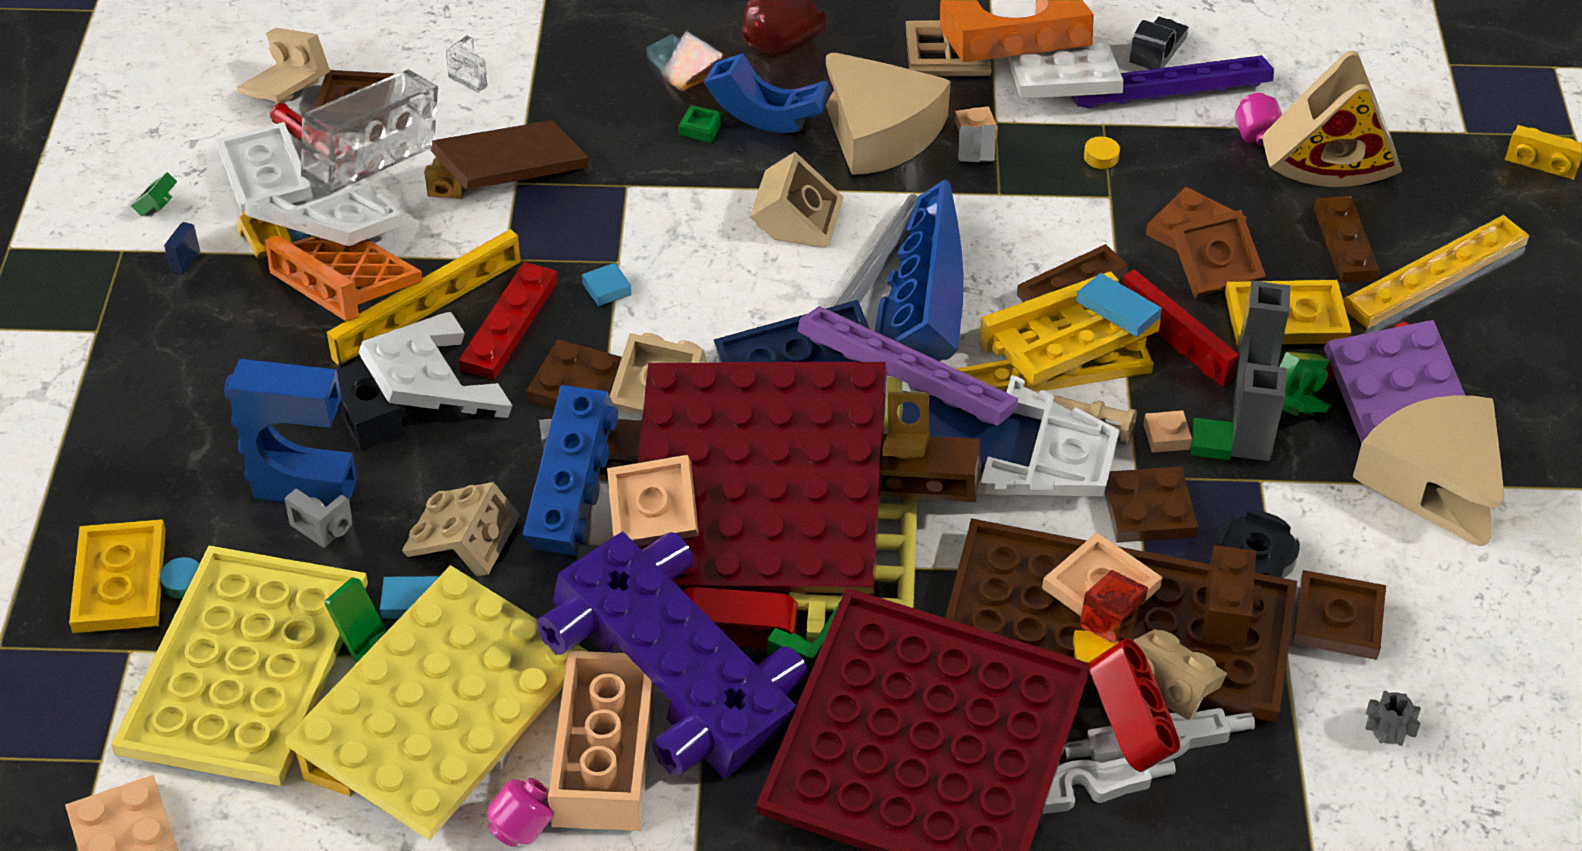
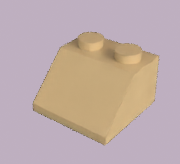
M794 152L765 170L750 218L774 240L826 247L830 245L844 197L803 158Z

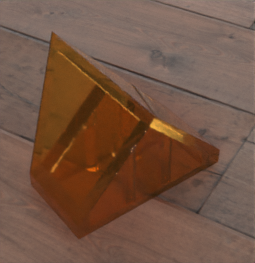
M685 31L662 72L663 79L683 91L705 81L716 61L731 56Z

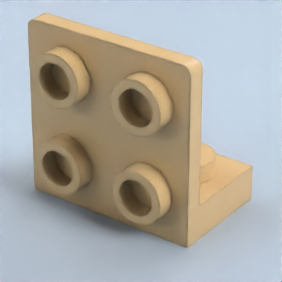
M277 27L268 31L266 36L270 44L269 50L276 61V65L237 86L239 94L251 96L254 99L262 98L272 100L274 103H282L292 99L293 93L316 85L320 77L331 72L318 34Z
M494 482L469 485L465 488L449 491H439L428 499L426 509L418 523L410 530V537L402 551L407 557L454 549L476 577L489 575L520 514Z

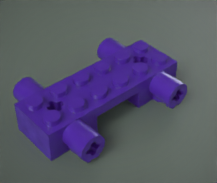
M622 531L558 573L553 602L557 606L538 619L537 628L539 634L542 637V641L552 649L555 655L566 653L586 638L601 652L619 653L622 650L671 700L666 720L672 726L652 741V748L657 762L671 776H680L704 758L723 779H726L786 733L796 709V705L787 696L807 682L809 678L807 666L800 655L787 646L779 648L756 665L672 581L693 565L691 550L679 535L673 532L666 533L641 550Z

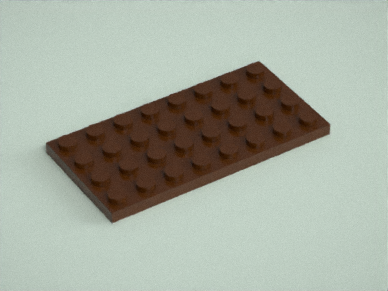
M971 518L945 618L1075 658L1073 645L1074 631L1101 630L1043 590L1042 586L1044 577L1087 540ZM1119 547L1162 577L1161 587L1113 630L1117 631L1118 643L1127 638L1134 640L1154 629L1173 634L1179 639V644L1192 652H1199L1209 656L1216 662L1218 668L1227 673L1221 688L1203 697L1199 707L1207 709L1221 708L1224 712L1232 714L1252 712L1254 718L1277 723L1280 713L1297 581L1255 573L1254 584L1261 585V598L1259 609L1252 610V619L1245 648L1202 642L1209 564ZM1090 674L1087 684L1096 686Z

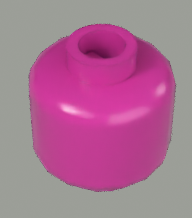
M1253 93L1241 100L1240 105L1235 111V120L1241 137L1247 143H1257L1258 146H1264L1262 136L1281 117L1282 112L1278 102L1272 96L1265 95L1264 93Z
M528 778L527 781L520 779H510L487 807V818L490 821L488 829L498 840L511 847H516L518 844L530 845L554 816L553 811L549 808V789L534 778Z

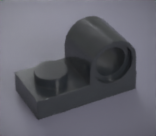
M1160 16L1157 17L1154 23L1142 20L1133 37L1129 62L1149 70L1164 68L1187 38L1189 26Z

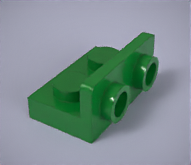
M1286 352L1280 364V367L1286 368L1283 411L1296 416L1300 412L1314 416L1315 412L1330 411L1331 404L1314 396L1315 391L1320 390L1327 379L1328 372L1326 368L1330 360L1318 354Z

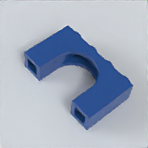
M239 359L233 375H228L226 379L224 393L225 398L230 400L231 423L233 427L237 428L239 436L238 452L244 457L245 480L250 482L253 498L285 502V497L295 489H298L310 498L315 497L319 499L325 507L340 495L345 496L350 501L357 481L352 453L307 448L297 445L281 436L272 426L278 423H291L331 428L342 399L337 370Z

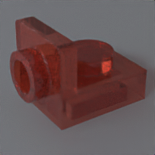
M1110 570L1085 593L1080 626L1111 643H1116L1121 638L1124 620L1146 601L1148 587L1114 570Z

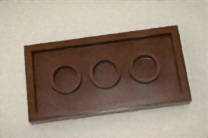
M553 120L432 140L430 149L466 190L587 168L589 157Z

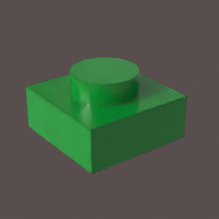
M168 172L164 173L144 190L131 207L140 216L152 208L158 212L172 199L173 196L168 192L178 181Z

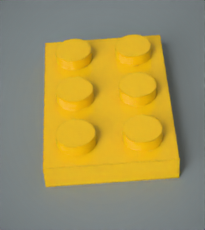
M1338 280L1260 281L1290 285L1289 315L1282 344H1325L1328 341L1351 337L1352 332ZM1251 281L1227 282L1225 295L1237 345L1239 343Z
M163 520L80 526L69 620L73 633L158 626L162 585L160 573L163 568L166 533Z

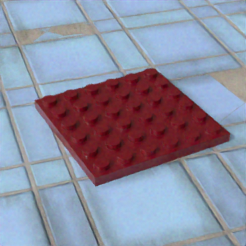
M886 362L648 363L638 463L688 455L692 467L699 536L683 539L691 550L693 565L672 580L681 590L689 587L755 592L844 593L847 587L863 593L875 592L887 381ZM642 545L638 547L642 550L648 545Z
M846 587L755 805L756 814L866 851H1030L1091 673L1090 663Z

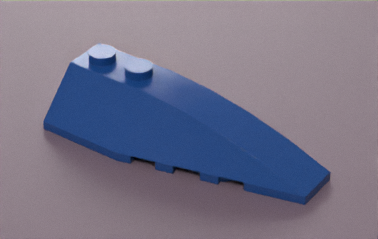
M945 179L917 198L906 229L911 235L900 245L897 257L901 260L898 271L895 270L890 273L887 284L892 288L889 296L883 297L880 300L875 324V332L939 362L951 358L958 351L964 282L962 247L951 185Z

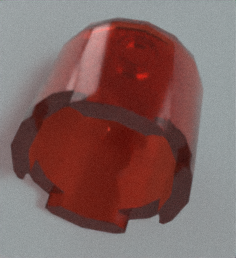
M749 0L745 3L741 14L743 26L741 33L745 42L768 56L782 54L823 33L826 28L824 11L818 13L812 0Z

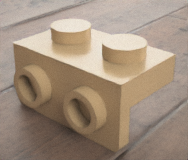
M1154 629L1133 640L1143 650L1167 708L1187 720L1195 716L1203 697L1221 688L1227 675L1225 671L1216 666V662L1212 658L1185 648L1179 644V639L1169 632Z

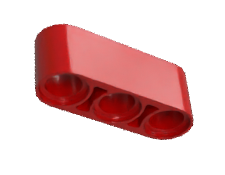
M689 587L682 590L738 647L767 649V639L775 628L789 634H796L798 603L789 595Z
M1129 638L1123 639L1092 659L1089 665L1092 678L1120 749L1129 765L1136 771L1144 772L1178 752L1180 749L1178 733L1148 660L1140 646Z

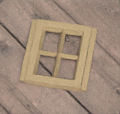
M940 20L906 21L910 70L934 76H991V59L962 62L960 58H952V53L956 52L941 31ZM919 38H944V43H919ZM945 53L946 59H921L920 54Z

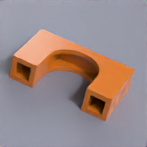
M940 0V29L962 62L1093 45L1094 14L1083 0H1036L1035 15L1020 18L993 15L985 11L977 0Z

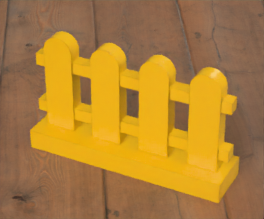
M1111 271L1104 273V275L1119 283V280ZM1095 277L981 317L979 345L986 354L993 351L997 356L1004 354L1012 364L1013 350L1098 315L1076 302L1077 291ZM1147 336L1124 347L1130 351H1141L1146 346ZM1114 351L1093 360L1098 363H1108L1113 359ZM1013 365L1012 376L1024 379L1029 386L1038 388L1047 384L1048 379L1032 385ZM1081 365L1065 371L1063 374L1075 375L1080 372Z

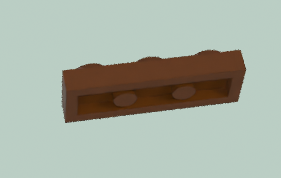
M1351 196L1316 198L1314 211L1341 283L1377 280L1379 267Z
M1104 244L1018 284L1017 296L1025 302L1096 277L1100 273L1104 274L1110 271L1119 280L1123 278V275L1127 274L1128 264L1108 245Z

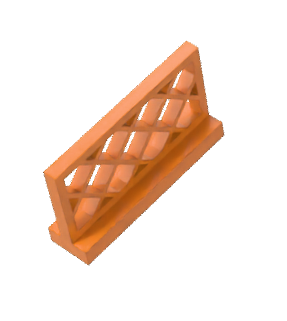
M278 235L265 239L270 273L345 321L359 317L358 304L422 281L421 270L368 239L354 246L342 245L316 236H310L293 243L286 241Z

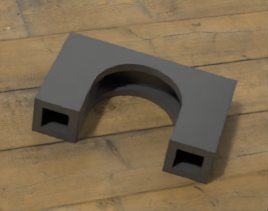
M1251 280L1238 343L1239 359L1236 369L1231 456L1270 461L1285 399L1286 368L1278 367L1289 315L1290 285Z

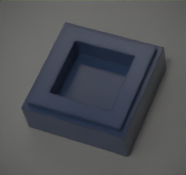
M182 222L164 244L169 267L173 273L183 275L200 253L194 224Z

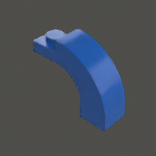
M743 53L716 61L704 81V84L715 100L735 118L755 128L776 133L801 131L808 117H816L825 110L826 103L833 92L827 81L791 90L772 86L756 74Z

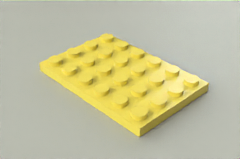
M208 546L111 744L114 755L282 786L296 753L286 746V736L316 706L343 643V639L324 602L352 577L360 579L366 589L368 584L366 573Z
M450 565L286 736V746L430 841L562 690L568 651L561 655H555L552 649L542 641L537 628L538 620ZM576 645L575 647H573V648L570 649L569 651H587V650H585L584 648L580 647L579 645Z

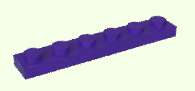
M1260 55L1121 73L1123 93L1070 97L1077 107L1094 108L1102 103L1114 102L1125 104L1133 99L1148 98L1156 100L1163 98L1164 95H1193L1197 91L1203 90L1225 91L1229 87L1242 85L1256 87L1261 83L1273 82L1274 68Z

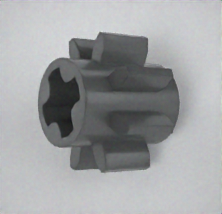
M1383 691L1380 702L1370 699L1366 710L1368 720L1365 729L1373 730L1375 737L1381 744H1398L1403 746L1406 735L1415 738L1421 724L1417 719L1421 708L1420 706H1413L1412 701L1405 693H1388Z

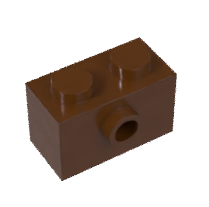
M1213 545L1206 581L1202 642L1245 648L1252 619V610L1259 609L1261 598V585L1254 584L1256 551Z

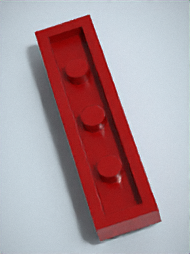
M527 262L522 263L460 357V371L491 380L496 379L558 282L556 270Z
M1135 269L1123 275V286L1162 308L1159 318V331L1155 333L1159 334L1178 353L1188 358L1206 376L1211 377L1221 387H1225L1234 381L1239 354Z

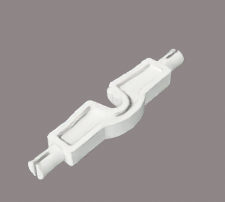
M1221 708L1196 712L1195 716L1189 720L1177 713H1170L1180 739V749L1171 757L1175 759L1191 748L1227 743L1232 732L1254 730L1255 721L1252 712L1225 716L1224 711ZM1112 726L1088 730L1087 739L1067 742L1063 752L1065 761L1091 756L1092 761L1104 763L1125 758Z
M1170 756L1144 772L1136 771L1125 758L1104 763L1092 760H1075L1064 763L1058 767L1043 814L1068 811L1073 808L1075 797L1072 785L1074 784L1083 785L1097 803H1102L1127 793L1148 789L1151 779L1175 774L1174 761H1172Z

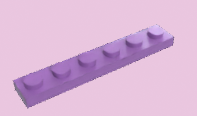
M818 306L799 320L797 332L810 337L814 343L827 345L842 352L846 358L851 360L886 362L887 376H893L909 384L916 391L927 392L941 399L948 406L961 408L975 415L984 423L998 426L1016 410L1019 398L821 306Z

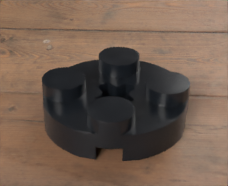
M1247 511L1246 517H1239L1234 520L1235 515L1222 523L1215 545L1253 550L1250 547H1253L1256 543L1263 545V551H1256L1255 573L1284 578L1293 571L1297 562L1300 543L1298 538L1295 541V538L1290 533L1291 527L1286 521L1267 512Z

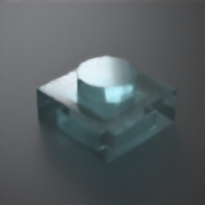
M673 34L646 47L647 58L667 74L694 61V50Z

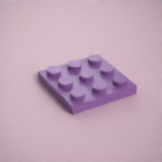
M1434 320L1328 341L1324 347L1361 443L1384 419L1406 406L1435 397L1465 396Z

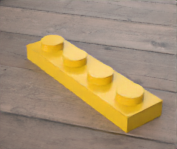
M1095 315L1013 350L1011 362L1032 385H1035L1159 331L1160 319L1136 337L1104 317Z

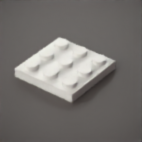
M1093 36V45L1007 57L1020 99L1123 93V78L1108 40L1098 36Z

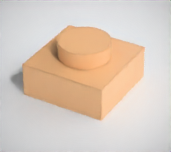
M989 106L955 111V124L958 131L962 126L981 127V125H996ZM996 125V138H995V139H997V134H998V127H997V125Z
M1183 411L1145 414L1143 425L1152 453L1190 450L1192 437Z

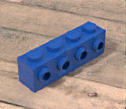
M560 386L522 534L532 549L578 556L579 545L586 543L589 538L590 520L588 516L591 505H596L600 492V485L597 479L600 467L604 468L608 461L609 446L606 443L609 431L615 429L618 420V409L613 404L607 391Z

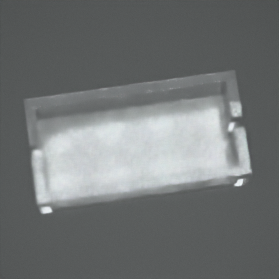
M407 69L303 113L302 142L308 146L301 149V176L332 194L430 149L432 140H435L436 119L432 117L437 114L438 86Z

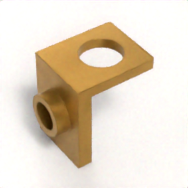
M889 392L888 434L882 447L883 456H895L901 459L923 457L930 439L929 393ZM904 402L916 404L920 410V418L914 423L901 421L897 415L898 406Z

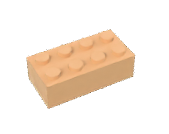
M568 651L548 793L549 808L554 814L551 819L552 827L641 831L657 686L625 653Z

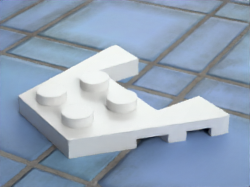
M351 166L327 173L326 187L337 193L307 204L295 206L272 193L245 202V215L346 246H354L371 237L384 235L390 230L401 227L402 213L382 194L375 195L371 191V184L366 179H361L360 181L357 178V170Z
M445 312L362 341L359 355L389 403L438 409L441 403L457 405L463 413L476 414L477 408L495 410L494 417H509L512 404L498 383L462 386L436 347L461 345L465 333L451 312Z
M1011 375L1006 393L1019 398L1014 413L1041 420L1029 467L988 457L978 493L993 495L1103 496L1119 429L1076 407L1070 411L1053 402V395L1044 390H1041L1038 394L1024 387V380Z

